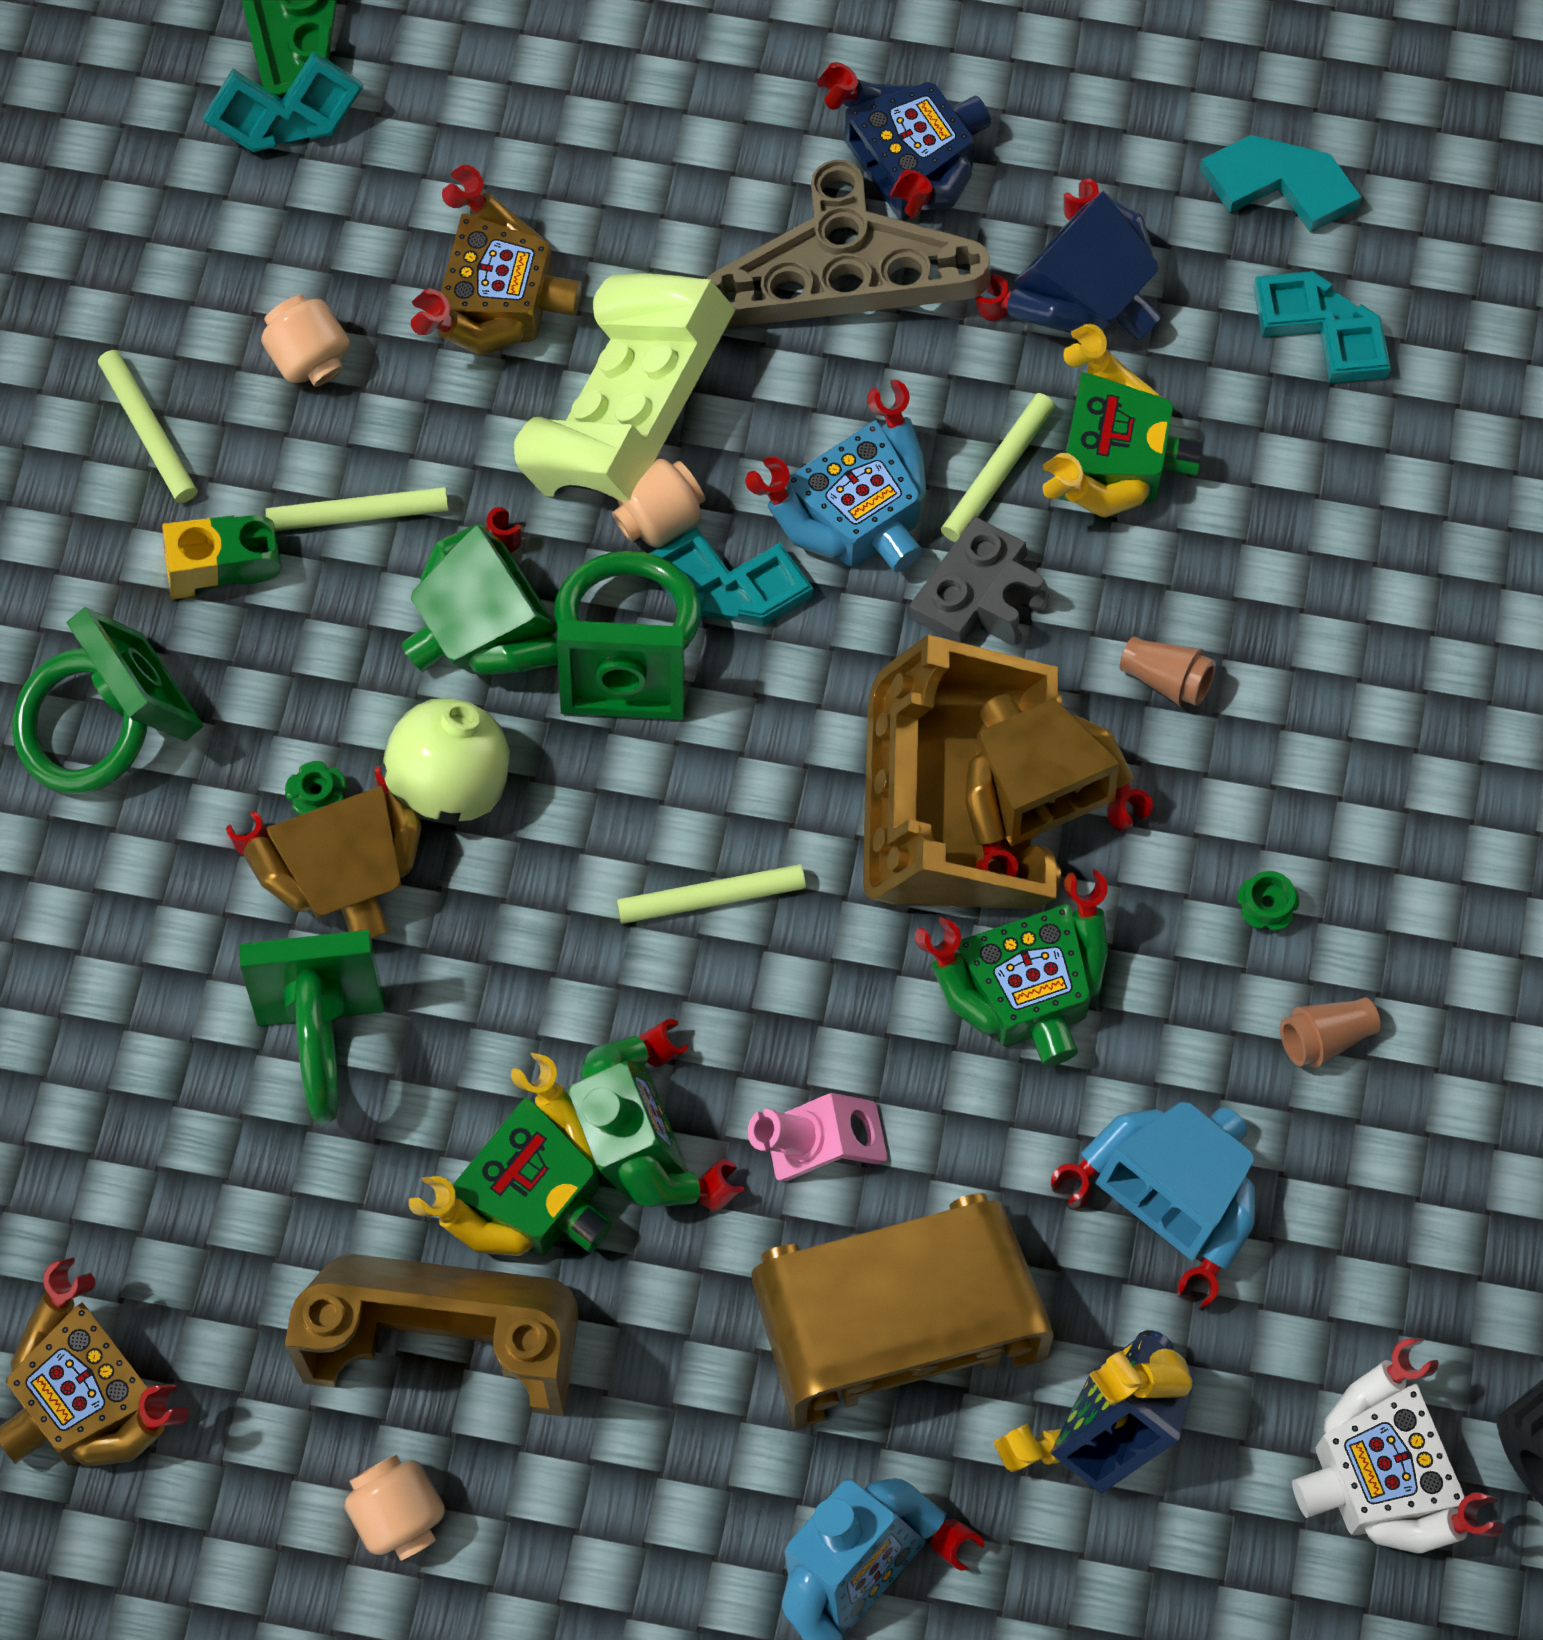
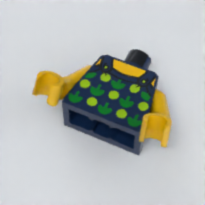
M1145 1330L1140 1332L1133 1342L1111 1355L1089 1374L1062 1429L1043 1431L1039 1434L1036 1441L1027 1423L1010 1431L1007 1435L994 1440L993 1444L1005 1467L1010 1472L1023 1469L1040 1459L1045 1464L1063 1463L1102 1494L1178 1442L1196 1378L1192 1368L1187 1365L1185 1359L1179 1353L1173 1350L1172 1342L1167 1336L1157 1331Z

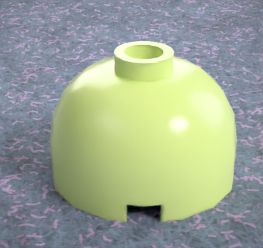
M453 698L430 699L406 712L394 727L388 739L383 757V763L387 769L384 779L388 789L403 805L408 806L425 817L439 819L440 813L443 811L461 813L459 821L473 820L489 813L501 799L507 781L510 749L500 724L487 711L470 702Z

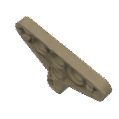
M832 160L819 166L812 175L811 190L814 218L723 266L707 278L713 281L724 296L728 292L737 293L735 302H731L736 310L727 327H741L968 300L978 297L986 291L991 281V267L987 249L979 242L868 212L861 170L849 161ZM836 181H846L854 186L848 195L840 198H832L823 193L827 185ZM841 227H849L858 233L855 240L844 245L831 243L827 237L832 231ZM929 260H938L940 279H932ZM969 264L970 273L959 275L958 265ZM904 267L914 268L922 274L916 282L909 285H898L889 279L893 272ZM846 274L858 276L863 280L860 287L851 292H839L831 287L836 278ZM761 280L763 300L756 301L753 281ZM787 281L800 283L804 287L802 293L792 299H780L773 294L774 289L778 285Z

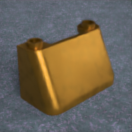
M926 635L877 674L870 690L867 712L863 887L868 898L897 905L1037 909L1056 899V892L1061 880L1060 867L1056 863L1053 852L1046 847L1031 846V838L1012 847L1006 838L1000 840L1002 849L1009 851L1018 862V872L1015 877L1005 875L1003 864L996 859L989 861L988 871L975 868L976 862L984 855L982 845H977L974 842L965 803L968 762L976 756L977 735L984 728H987L980 717L983 706L992 698L1002 694L1010 695L1022 712L1047 701L1058 702L1062 706V697L1058 691V667Z
M985 1193L971 1194L950 1203V1210L803 1250H799L797 1244L782 1245L772 1248L761 1255L762 1263L751 1272L752 1284L794 1429L826 1421L823 1409L839 1404L838 1397L841 1396L845 1408L858 1405L860 1396L980 1363H984L985 1369L996 1367L999 1365L1001 1353H1006L1007 1357H1012L1015 1369L1047 1360L1054 1337L1046 1309L1001 1201H988Z
M359 1254L341 1255L331 1260L295 1299L290 1312L285 1347L303 1384L336 1388L338 1374L348 1363L358 1358L374 1360L379 1328L493 1342L494 1353L500 1366H502L503 1376L514 1377L525 1386L529 1394L531 1413L564 1417L578 1326V1307L572 1291L562 1282L550 1278Z

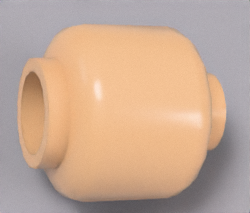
M303 294L296 295L276 306L265 316L264 321L267 326L262 333L261 342L288 382L302 383L310 380L314 387H318L329 382L343 371L344 366L340 360L347 353L350 347V340L323 300H306Z
M656 458L653 465L636 485L631 501L621 502L617 499L620 507L612 512V516L630 542L641 538L647 545L661 548L699 523L701 517L699 505L705 501V496L696 479L681 461L671 464L665 459Z
M395 1454L349 1481L354 1490L345 1499V1510L370 1553L383 1555L395 1550L400 1561L436 1541L430 1529L441 1521L445 1513V1507L425 1469L419 1462L407 1460L401 1463L399 1457Z

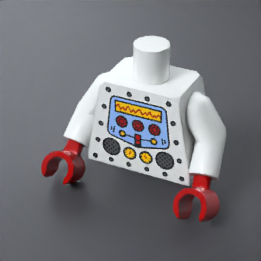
M1409 1338L1400 1341L1395 1346L1392 1353V1362L1389 1360L1383 1361L1352 1383L1325 1418V1435H1323L1315 1447L1322 1470L1292 1480V1487L1299 1508L1303 1515L1309 1518L1339 1507L1351 1535L1367 1534L1375 1544L1417 1554L1465 1540L1467 1532L1484 1537H1495L1502 1532L1504 1523L1490 1522L1480 1526L1477 1521V1512L1482 1505L1494 1503L1498 1499L1483 1493H1471L1464 1496L1417 1383L1406 1387V1378L1419 1379L1429 1377L1438 1370L1439 1365L1438 1360H1431L1423 1365L1419 1371L1414 1369L1409 1361V1353L1414 1346L1421 1344L1425 1339Z

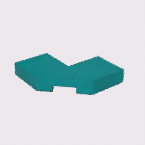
M313 51L283 99L235 69H232L202 118L203 122L250 151L256 152L274 148L277 144L304 138H310L311 140L333 135L364 86L362 81Z
M1249 135L1201 159L1200 172L1229 213L1279 189L1309 232H1312L1358 209L1361 202V195L1330 153Z
M1314 271L1255 277L1253 290L1262 338L1320 333L1329 384L1388 379L1391 367L1382 320L1379 315L1363 304L1356 306L1332 289V283Z
M697 526L666 546L650 553L673 563L689 577L697 590L702 616L763 627L813 598V587L781 543L776 544L730 572ZM660 584V586L663 588L665 593L668 595V597L676 607V603L672 595L665 587H663Z

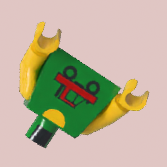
M1085 324L1071 331L1072 337L1078 340L1081 345L1075 343L1065 348L1063 353L1064 361L1072 367H1081L1088 364V373L1081 372L1067 452L1056 455L1042 465L1044 471H1048L1055 476L1043 484L1044 495L1048 499L1059 498L1058 500L1071 501L1100 517H1109L1140 506L1142 503L1155 501L1162 470L1197 476L1203 441L1168 435L1173 404L1168 399L1162 398L1160 394L1133 374L1106 350V337L1098 326Z
M531 1052V1056L540 1066L539 1078L535 1082L529 1083L520 1069L513 1068L511 1079L518 1088L536 1093L535 1103L525 1097L453 1185L441 1176L422 1177L421 1180L434 1189L436 1193L435 1203L430 1207L420 1198H409V1208L414 1214L419 1216H439L440 1226L477 1253L519 1257L531 1251L537 1255L544 1256L563 1233L591 1253L601 1244L613 1224V1221L588 1204L600 1187L596 1170L597 1165L569 1094L561 1084H554L557 1077V1068L554 1062L548 1056Z

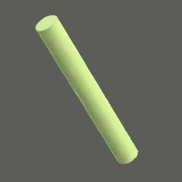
M117 350L105 352L99 357L98 364L177 503H185L193 499L198 491L122 356Z
M1041 393L1035 394L941 527V532L946 538L956 542L974 517H979L1055 409L1054 402L1048 396Z
M446 487L265 509L266 517L273 520L275 531L449 511Z
M798 864L616 899L620 922L625 924L806 889L802 865Z

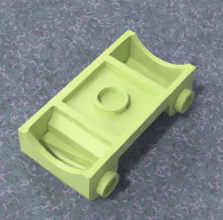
M634 273L611 275L603 282L594 296L593 310L597 324L607 334L610 341L600 354L598 362L582 392L573 403L566 421L548 420L540 416L533 417L526 422L514 442L515 462L518 468L544 496L554 497L558 488L576 485L600 491L621 502L631 501L636 485L653 465L736 310L711 279Z

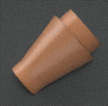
M1133 636L1126 644L1122 653L1120 670L1133 675L1181 707L1186 703L1199 706L1205 699L1212 684L1216 670V661L1205 657L1204 650L1200 648L1145 641Z
M1364 997L1349 1002L1295 1007L1292 1010L1291 1016L1281 1020L1280 1035L1284 1049L1295 1065L1304 1066L1309 1064L1314 1068H1318L1364 1038L1379 1033L1381 1023L1374 1003L1369 998Z

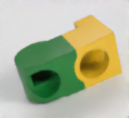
M232 515L162 524L163 549L171 600L194 597L195 589L230 583L256 584L274 578L281 571L282 566L273 520L268 517L259 515L234 517Z

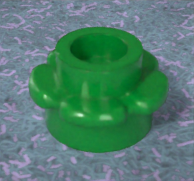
M311 761L301 765L299 773L293 774L288 778L285 785V795L289 801H292L293 811L298 815H302L343 800V792L346 790L347 784L344 775L339 769L335 767L327 768L326 764L320 761ZM315 785H319L322 788L319 794H312L310 789Z
M1275 871L1260 872L1251 879L1244 881L1237 894V902L1242 905V918L1248 925L1256 929H1262L1263 927H1268L1272 931L1284 929L1293 921L1294 916L1292 913L1298 909L1300 903L1299 894L1292 882L1285 875ZM1264 898H1271L1274 905L1266 907L1263 905L1262 900Z

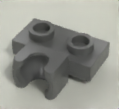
M974 517L908 608L912 620L953 641L963 643L976 624L980 622L982 630L1009 644L1017 645L1022 642V633L1018 629L1019 614L1015 607L1025 606L1035 611H1043L1048 604V587L1041 575L1020 565L1028 555L1025 541Z

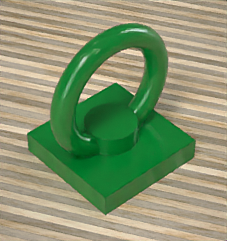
M618 551L588 560L577 567L565 579L558 591L554 605V621L558 631L557 656L561 714L683 720L685 704L684 650L692 642L698 630L701 618V605L695 586L680 568L668 560L653 554L638 551ZM635 575L652 579L669 591L676 603V619L673 626L579 621L578 608L585 593L598 582L615 576Z
M87 607L81 609L66 622L82 648L64 651L51 657L31 674L18 696L12 720L14 746L24 768L43 786L65 794L94 792L120 778L137 758L143 746L148 726L184 741H187L204 727L144 634ZM77 673H93L91 679L98 693L114 711L123 716L121 733L113 749L98 763L84 769H66L53 763L46 756L40 745L37 732L39 711L47 694L61 680Z
M369 930L239 944L240 968L257 1026L296 1022L300 1068L309 1114L318 1124L325 1125L331 1123L338 1111V1077L332 1019L384 1012L383 989Z

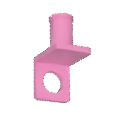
M829 1093L785 1113L767 1108L763 1109L764 1114L757 1111L750 1119L748 1125V1138L751 1145L760 1151L771 1152L777 1180H791L841 1158L877 1165L887 1161L880 1118L874 1101ZM852 1113L857 1115L865 1126L868 1139L866 1146L862 1145L853 1134L850 1120Z

